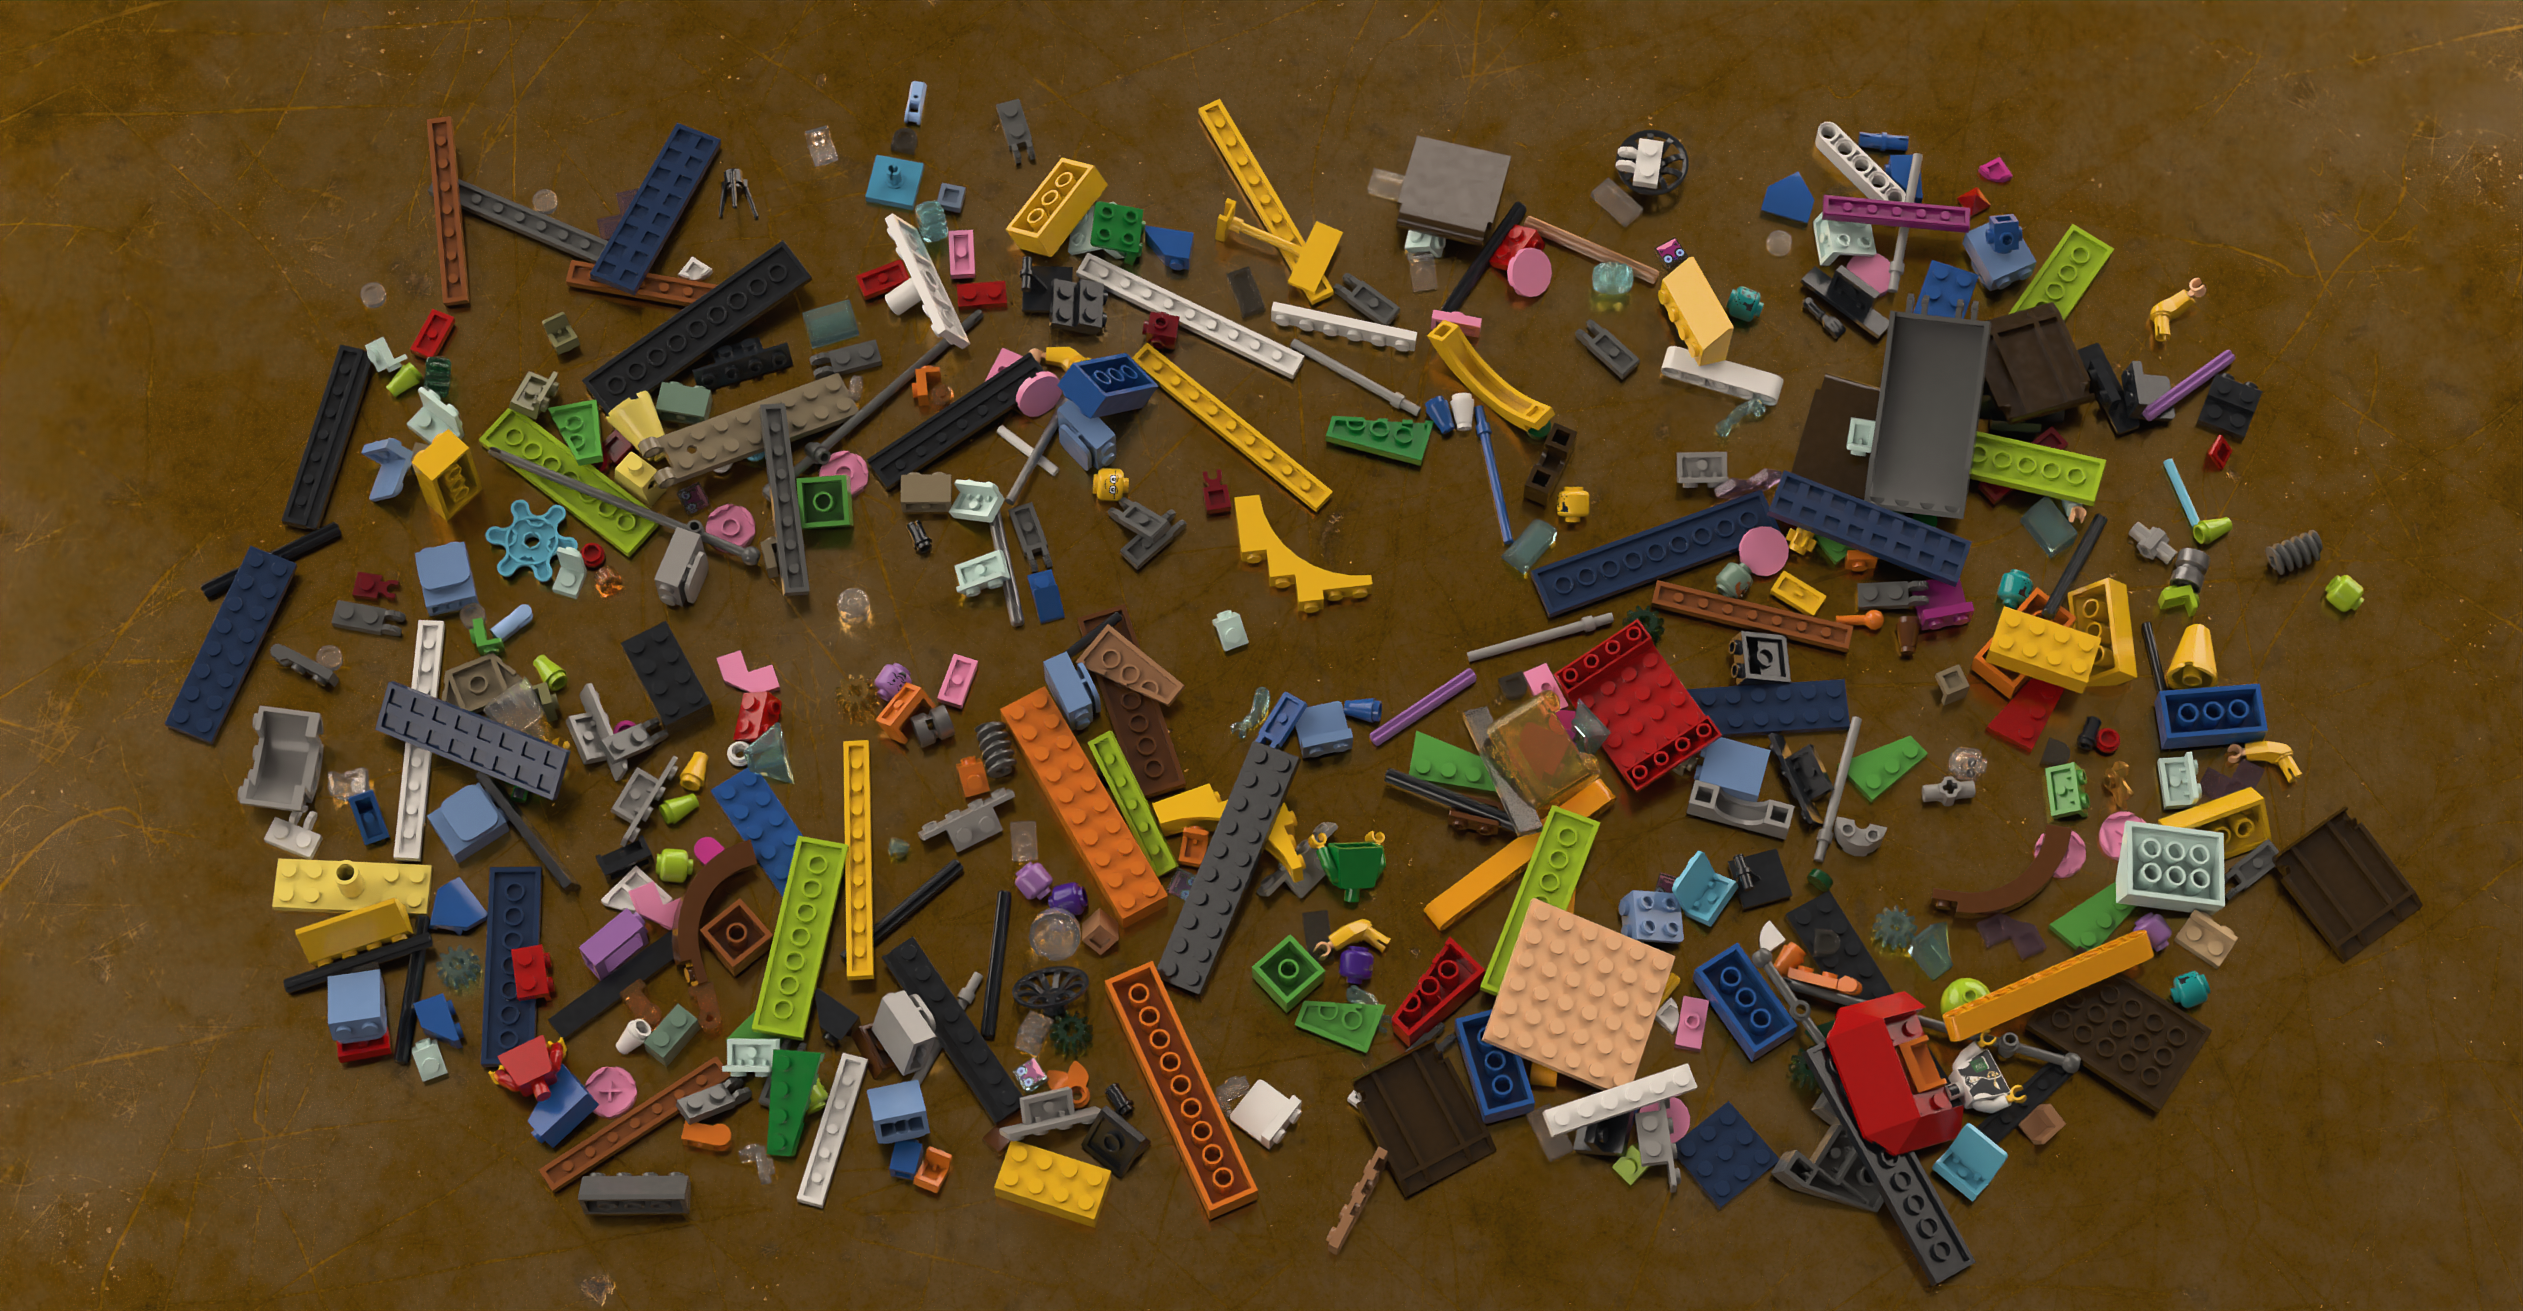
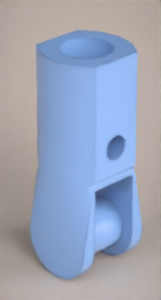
M911 82L904 123L911 121L917 122V125L921 124L927 85L924 82ZM911 109L918 110V113L910 111Z
M522 604L516 608L510 615L490 629L493 637L502 638L504 642L519 629L531 622L533 619L531 607Z

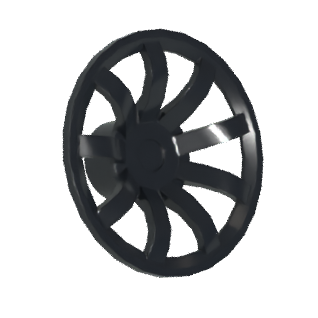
M1644 130L1629 136L1620 147L1631 146L1638 150L1639 144L1635 140L1647 137L1649 140H1654L1653 136L1666 139L1663 144L1658 182L1662 189L1647 190V187L1633 186L1630 179L1634 177V173L1628 172L1625 174L1624 171L1619 170L1617 172L1624 184L1637 193L1650 196L1664 195L1676 189L1684 181L1689 167L1688 155L1684 146L1672 135L1658 130ZM1671 144L1680 152L1663 159L1665 152ZM1617 152L1616 162L1619 160H1629L1636 164L1635 159L1621 157ZM1682 160L1683 167L1681 172L1675 168L1666 167L1672 162ZM1663 175H1673L1678 179L1668 186Z
M1047 967L1033 971L1019 979L1012 989V995L1014 1000L1024 1007L1042 1009L1043 1014L1056 1016L1064 1013L1068 1009V1003L1078 999L1087 991L1089 978L1084 971L1075 967ZM1054 972L1053 983L1050 986L1044 974ZM1063 972L1070 973L1060 986L1061 974ZM1034 977H1037L1042 985V988L1029 980ZM1076 977H1080L1083 980L1070 983ZM1021 987H1028V988L1032 989V990H1027V989H1026V990H1022V991L1019 992V990H1020ZM1075 987H1082L1078 993L1071 991ZM1023 996H1032L1028 1002L1021 999Z

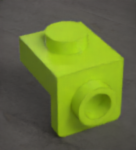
M2191 584L2177 587V585L2166 587L2158 599L2160 609L2185 604L2189 617L2194 616L2200 606L2198 594L2193 592Z
M1636 1143L1627 1150L1626 1157H1621L1612 1168L1630 1185H1633L1650 1166H1641L1639 1145Z

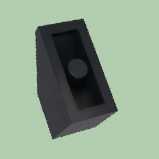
M817 988L815 990L820 1030L823 1035L822 1039L831 1046L837 1044L843 1048L861 1025L860 1017Z

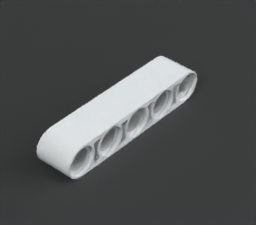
M1824 122L1819 126L1815 141L1816 147L1869 199L1905 201L1906 193L1836 124ZM1824 135H1828V136H1830V137H1832V138H1831V139H1827V138H1824L1823 136H1824ZM1844 151L1847 152L1848 155H1842L1839 152ZM1856 168H1863L1865 171L1861 172L1858 171ZM1873 184H1879L1882 187L1877 188L1874 187Z
M1676 346L1667 348L1661 367L1662 374L1667 377L1769 406L1777 404L1784 382L1778 375L1726 360L1698 366L1696 360L1690 356L1688 349Z

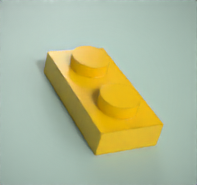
M1786 571L1782 572L1770 591V594L1803 614L1812 617L1816 615L1827 597Z

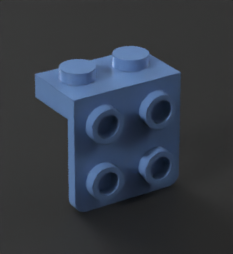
M394 438L365 444L361 454L381 464L369 499L375 502L397 496L403 489L404 476L411 467L413 451L402 446V443Z
M1339 701L1307 707L1295 725L1303 758L1318 757L1332 752H1343L1353 747L1351 728L1348 729L1343 705Z
M1632 890L1620 900L1619 914L1622 916L1621 934L1642 943L1644 941L1680 943L1683 941L1681 906L1674 893Z

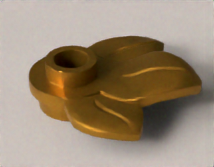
M2117 761L2112 768L2106 769L2103 783L2112 792L2117 805L2121 809L2127 810L2126 800L2134 796V792L2127 785L2125 779L2129 772V765L2123 761Z

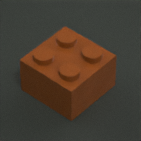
M741 898L700 929L701 940L734 977L768 951L773 941V934Z

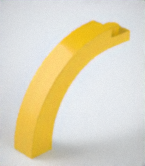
M1443 320L1427 335L1441 358L1462 383L1489 408L1510 423L1525 431H1528L1530 428L1540 430L1555 415L1552 407L1525 396L1494 372L1469 343L1459 325Z

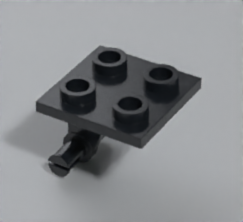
M1028 256L1023 257L1022 270L1019 272V277L1022 279L1021 291H1023L1022 312L1050 313L1051 282L1054 278L1072 282L1073 267L1032 266L1033 259Z
M1777 848L1746 857L1743 854H1738L1733 857V860L1728 861L1727 864L1732 878L1739 886L1737 893L1743 910L1792 897L1793 894Z

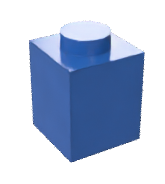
M908 1139L895 1143L889 1167L891 1176L914 1180L920 1168L924 1152L923 1146L918 1140Z

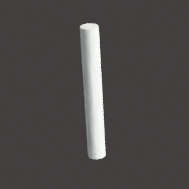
M1001 425L997 429L996 433L1030 457L1034 448L1005 426ZM1043 455L1040 457L1037 464L1055 476L1059 468Z

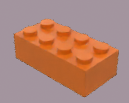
M2037 587L2017 610L2048 620L2042 616L2041 612L2050 597ZM2061 606L2054 619L2048 621L2073 628L2077 618ZM1992 637L1974 657L1971 669L2011 699L2030 676L1985 662L1993 639Z

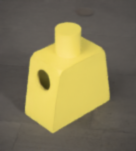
M630 452L615 469L614 481L650 508L667 490L660 489L655 481L654 475L657 470L633 452Z

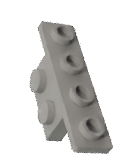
M588 683L579 695L586 713L569 716L566 724L583 764L607 760L615 781H619L628 770V762L625 759L612 765L598 745L602 739L614 734L609 724V717L604 712L600 703L599 693L595 691L592 683Z
M676 756L672 757L659 780L640 768H636L611 809L612 813L631 823L620 845L625 847L628 841L633 843L641 830L637 828L641 820L647 821L653 811V808L650 807L654 799L660 800L666 789L662 785L666 779L672 780L679 768L675 766L678 760Z
M997 789L991 793L992 797L984 801L977 799L969 803V808L961 812L954 810L946 814V819L938 823L932 821L922 826L923 830L918 832V835L922 840H926L946 830L955 851L959 852L1003 830L993 807L1015 797V794L1010 789Z
M1323 822L1313 830L1315 840L1320 843L1318 839V834L1324 833L1328 838L1338 828L1336 823ZM1308 840L1302 841L1295 849L1297 855H1302L1306 865V869H1303L1304 880L1294 883L1285 867L1279 863V869L1273 875L1265 877L1260 883L1261 887L1256 892L1260 896L1268 897L1285 881L1296 896L1302 898L1326 875L1316 854L1318 849L1311 848Z
M1069 1087L1021 1097L1020 1106L1023 1123L1000 1128L999 1132L1000 1135L1010 1141H1019L1024 1139L1025 1135L1047 1134L1050 1129H1070L1073 1127V1124L1080 1122L1082 1124H1091L1095 1121L1101 1109L1093 1106L1074 1111L1072 1089Z
M1667 1099L1658 1102L1659 1111L1635 1113L1634 1117L1641 1166L1666 1164L1670 1192L1672 1193L1676 1192L1677 1184H1681L1679 1168H1674L1673 1159H1677L1676 1143H1671L1670 1134L1674 1133L1672 1118H1667L1666 1109L1670 1108V1100Z

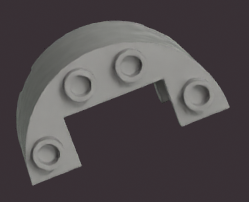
M259 706L258 713H255L253 717V728H255L260 737L258 745H255L253 749L254 767L249 770L248 779H244L243 786L239 787L238 801L242 805L304 813L308 810L306 803H312L321 772L324 745L321 744L322 741L319 738V734L323 735L324 733L321 714Z

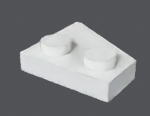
M635 866L601 899V902L605 906L622 911L628 908L634 914L636 910L628 891L650 883L653 880ZM655 883L663 905L673 901V898Z

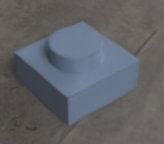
M942 183L936 203L937 208L960 213L966 194V187Z

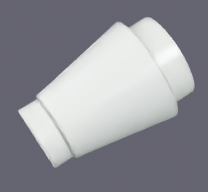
M1470 393L1452 395V401H1450L1457 430L1459 431L1472 429L1475 400L1472 399V394Z
M642 1019L630 1021L616 1043L617 1050L622 1054H628L643 1044L651 1034L649 1024Z

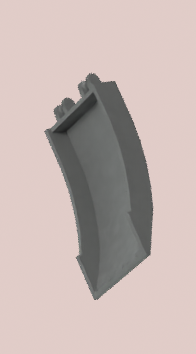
M1908 293L1906 312L1890 310L1882 381L1864 501L1890 511L1964 519L1992 323L1990 321L1977 320L1979 301H1973L1971 305V320L1962 319V312L1964 311L1963 299H1958L1955 318L1928 315L1930 296L1924 295L1922 298L1921 314L1912 313L1915 298L1914 294Z

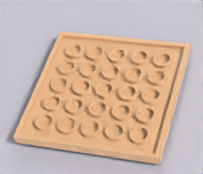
M1533 898L1530 901L1481 1041L1603 1091L1633 1082L1676 956Z

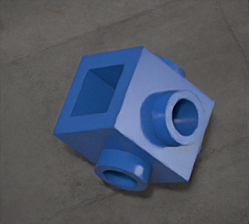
M2014 214L1989 216V229H1986L1985 236L1987 244H1990L1994 252L2008 254L2012 250H2019V241H2022L2023 234L2019 221Z

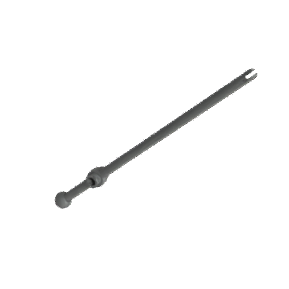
M976 310L961 323L965 332L983 317L982 310ZM943 338L821 444L818 442L808 443L804 449V453L807 456L793 467L795 479L813 463L822 465L828 463L831 457L829 449L916 375L915 369L927 366L951 344ZM768 483L764 486L762 494L767 501L771 502Z
M490 447V450H488V454L494 458L672 530H676L679 527L700 534L702 542L742 557L746 565H756L760 559L761 553L756 547L749 546L743 548L706 533L703 525L698 520H691L686 525L496 447Z
M1761 948L1752 955L1753 963L1759 968L1763 967L1790 1005L1789 1014L1796 1022H1802L1817 1045L1826 1041L1809 1016L1811 1013L1809 1004L1797 999L1771 962V952L1766 948ZM1796 1008H1801L1804 1014H1798Z
M1782 977L1791 990L1847 1006L1867 1001ZM1917 1015L1922 1027L1948 1034L1944 1022ZM1982 1032L1967 1039L1979 1041ZM2007 1032L2000 1038L1996 1037L1997 1041L1992 1045L1997 1047L1998 1054L2003 1058H2010L2018 1053L2061 1065L2064 1071L2068 1073L2077 1072L2080 1066L2081 1058L2077 1054L2068 1053L2064 1056L2021 1044L2018 1041L2017 1035L2012 1032ZM1986 1034L1984 1040L1985 1042H1991L1996 1036Z

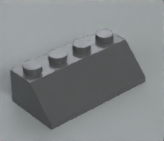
M625 1172L617 1173L616 1176L591 1173L590 1176L582 1177L578 1201L584 1214L690 1213L691 1182L689 1176H685L681 1172L669 1173V1176H658L657 1173L653 1172L643 1173L642 1176H632V1174Z

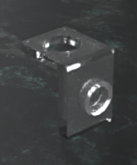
M1430 251L1406 253V258L1410 263L1413 291L1436 289L1437 279L1433 254Z
M1036 821L1011 822L1012 861L1038 860Z

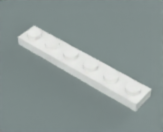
M1273 302L1271 309V321L1281 326L1292 325L1305 331H1321L1328 336L1339 335L1347 337L1352 341L1363 340L1371 342L1376 346L1386 345L1395 347L1399 351H1415L1417 332L1278 302Z
M846 1053L842 1054L797 1195V1202L823 1208L867 1069L868 1059Z
M1687 1063L1545 1110L1542 1114L1551 1137H1555L1697 1089V1085Z

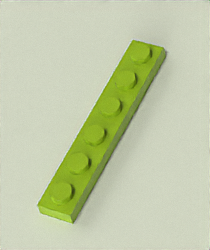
M1108 731L1089 741L1088 745L1127 824L1157 878L1178 868L1179 865L1113 732Z

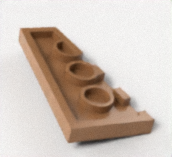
M1109 624L1106 625L1075 662L1076 664L1083 662L1086 669L1168 707L1185 689V686Z
M1378 1147L1372 1160L1368 1161L1363 1171L1364 1176L1362 1180L1356 1183L1351 1193L1353 1197L1349 1205L1345 1204L1338 1218L1341 1220L1337 1228L1333 1226L1327 1236L1326 1241L1329 1242V1252L1338 1255L1387 1166V1150Z

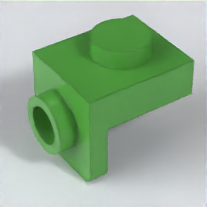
M483 618L472 619L474 628L469 629L472 644H477L480 656L490 653L498 655L500 652H504L505 647L502 638L488 640Z

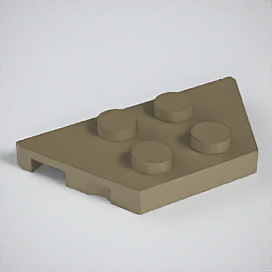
M490 653L445 671V687L442 700L473 713H478L524 695L523 689L532 685L521 678L514 669L504 664L498 656Z

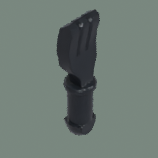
M1803 299V307L1807 308L1818 321L1820 320L1823 327L1835 339L1846 331L1845 326L1838 319L1826 315V311H1823L1816 305L1813 299Z

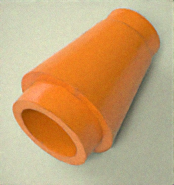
M1790 942L1788 945L1783 946L1774 966L1782 977H1787L1789 967L1796 969L1804 962L1803 958L1807 954L1798 945Z

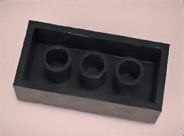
M666 621L621 643L625 658L669 736L714 714L707 694Z

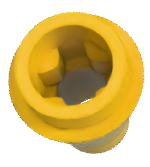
M694 752L693 757L681 773L680 784L685 789L698 791L704 785L708 756L705 753Z

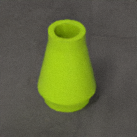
M409 362L406 366L402 365L386 388L396 398L399 394L420 383L419 380L423 376Z
M2228 517L2202 520L2193 527V534L2198 543L2210 544L2223 534L2231 531L2232 523Z
M540 655L534 660L533 665L536 667L542 681L547 682L549 689L557 691L566 685L568 677L564 669L549 660L545 655Z
M694 793L686 796L663 801V804L659 806V810L667 824L672 822L675 824L693 809L699 807V802Z

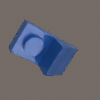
M1052 570L1027 575L1040 623L1064 618L1061 597Z
M373 789L348 797L365 845L390 837Z

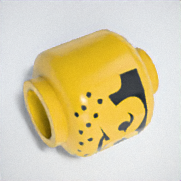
M1563 487V491L1557 494V514L1565 517V522H1580V517H1585L1589 514V493L1583 491V487Z

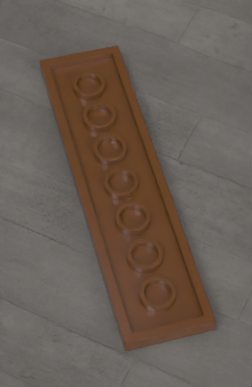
M1125 604L1077 618L1083 638L1115 612H1118L1122 620L1113 628L1140 649ZM1095 673L1117 742L1145 798L1186 787V782L1159 702Z

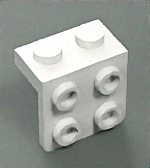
M1258 1080L1230 1114V1120L1266 1148L1270 1149L1274 1143L1278 1144L1286 1134L1285 1129L1289 1124H1294L1301 1116V1100L1294 1095L1288 1099L1265 1081Z

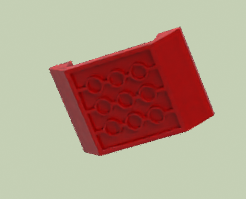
M1639 619L1554 674L1574 709L1626 782L1636 792L1650 785L1722 737L1721 732L1708 715H1704L1654 646L1652 637Z

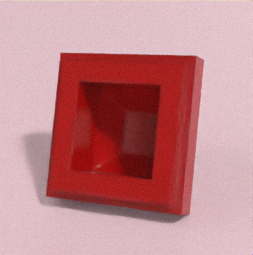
M1978 187L1957 197L1962 207L1970 208V218L1991 206Z
M2218 435L2207 450L2208 455L2219 470H2223L2233 451L2222 435Z

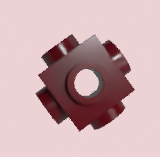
M1150 312L1149 321L1144 320L1142 335H1146V343H1149L1156 349L1168 348L1175 350L1180 316L1169 315L1166 312Z

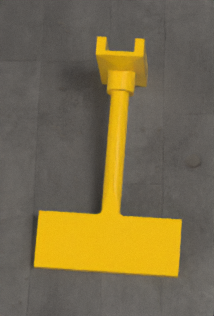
M1227 198L1224 215L1220 214L1218 217L1215 239L1224 243L1230 231L1238 234L1242 232L1299 256L1288 284L1315 295L1343 232L1316 221L1305 246L1301 247L1244 223L1243 219L1234 216L1236 201Z

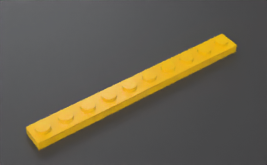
M1218 99L1199 108L1200 117L1268 232L1301 247L1305 246V241L1222 101ZM1278 248L1291 271H1293L1299 256ZM1323 275L1315 295L1303 290L1312 305L1334 295V290L1325 275Z
M1146 343L1132 357L1157 385L1315 512L1333 496L1331 489L1149 343Z
M869 740L843 741L845 844L849 846L845 860L848 980L874 979Z

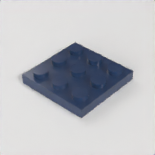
M1729 1101L1676 1142V1160L1719 1210L1776 1166L1779 1161V1157Z

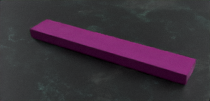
M1824 195L1822 220L1969 233L1970 208Z

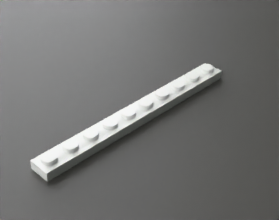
M1087 253L1076 271L1077 277L1083 280L1104 283V290L1150 312H1166L1169 315L1180 316V326L1291 379H1294L1304 361V355L1090 253Z
M418 620L411 688L438 698L445 623L444 621ZM408 742L405 743L394 860L421 862L432 752Z

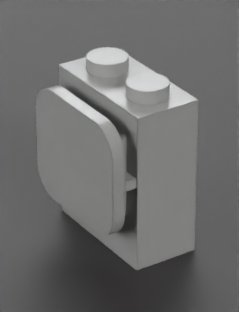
M679 527L675 530L654 578L659 599L667 605L674 606L677 604L683 606L686 598L688 602L694 603L699 595L709 569L700 534Z
M905 990L885 995L881 1000L871 1030L903 1076L925 1068L936 1038L934 1034L936 1023L933 1015L917 994L908 996Z

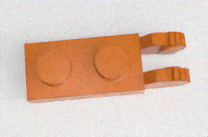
M1800 965L1798 969L1789 967L1787 976L1795 981L1857 996L1863 991L1862 984L1848 976L1837 979L1838 975L1823 971L1822 975L1814 974V969Z

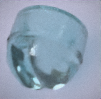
M892 837L888 845V852L891 856L894 852L898 853L896 859L903 858L907 854L910 844Z

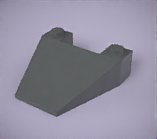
M1822 1092L1811 1111L1831 1125L1810 1159L1798 1150L1784 1152L1771 1174L1792 1190L1876 1213L1884 1200Z

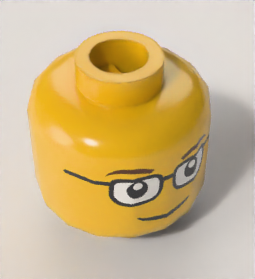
M1101 468L1098 474L1093 475V494H1097L1099 500L1119 501L1122 499L1123 493H1128L1129 478H1124V473L1121 469Z

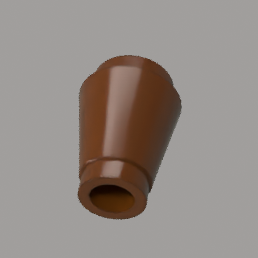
M1899 617L1898 623L1895 625L1901 653L1915 654L1921 626L1918 623V617Z

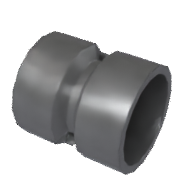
M2181 549L2175 563L2177 569L2172 572L2170 585L2181 587L2191 584L2193 592L2200 593L2205 580L2204 575L2207 573L2210 564V557L2197 549Z
M944 705L931 709L928 715L921 713L910 718L913 730L922 748L935 743L936 738L943 740L955 735L953 724ZM932 723L934 730L929 731L927 725Z

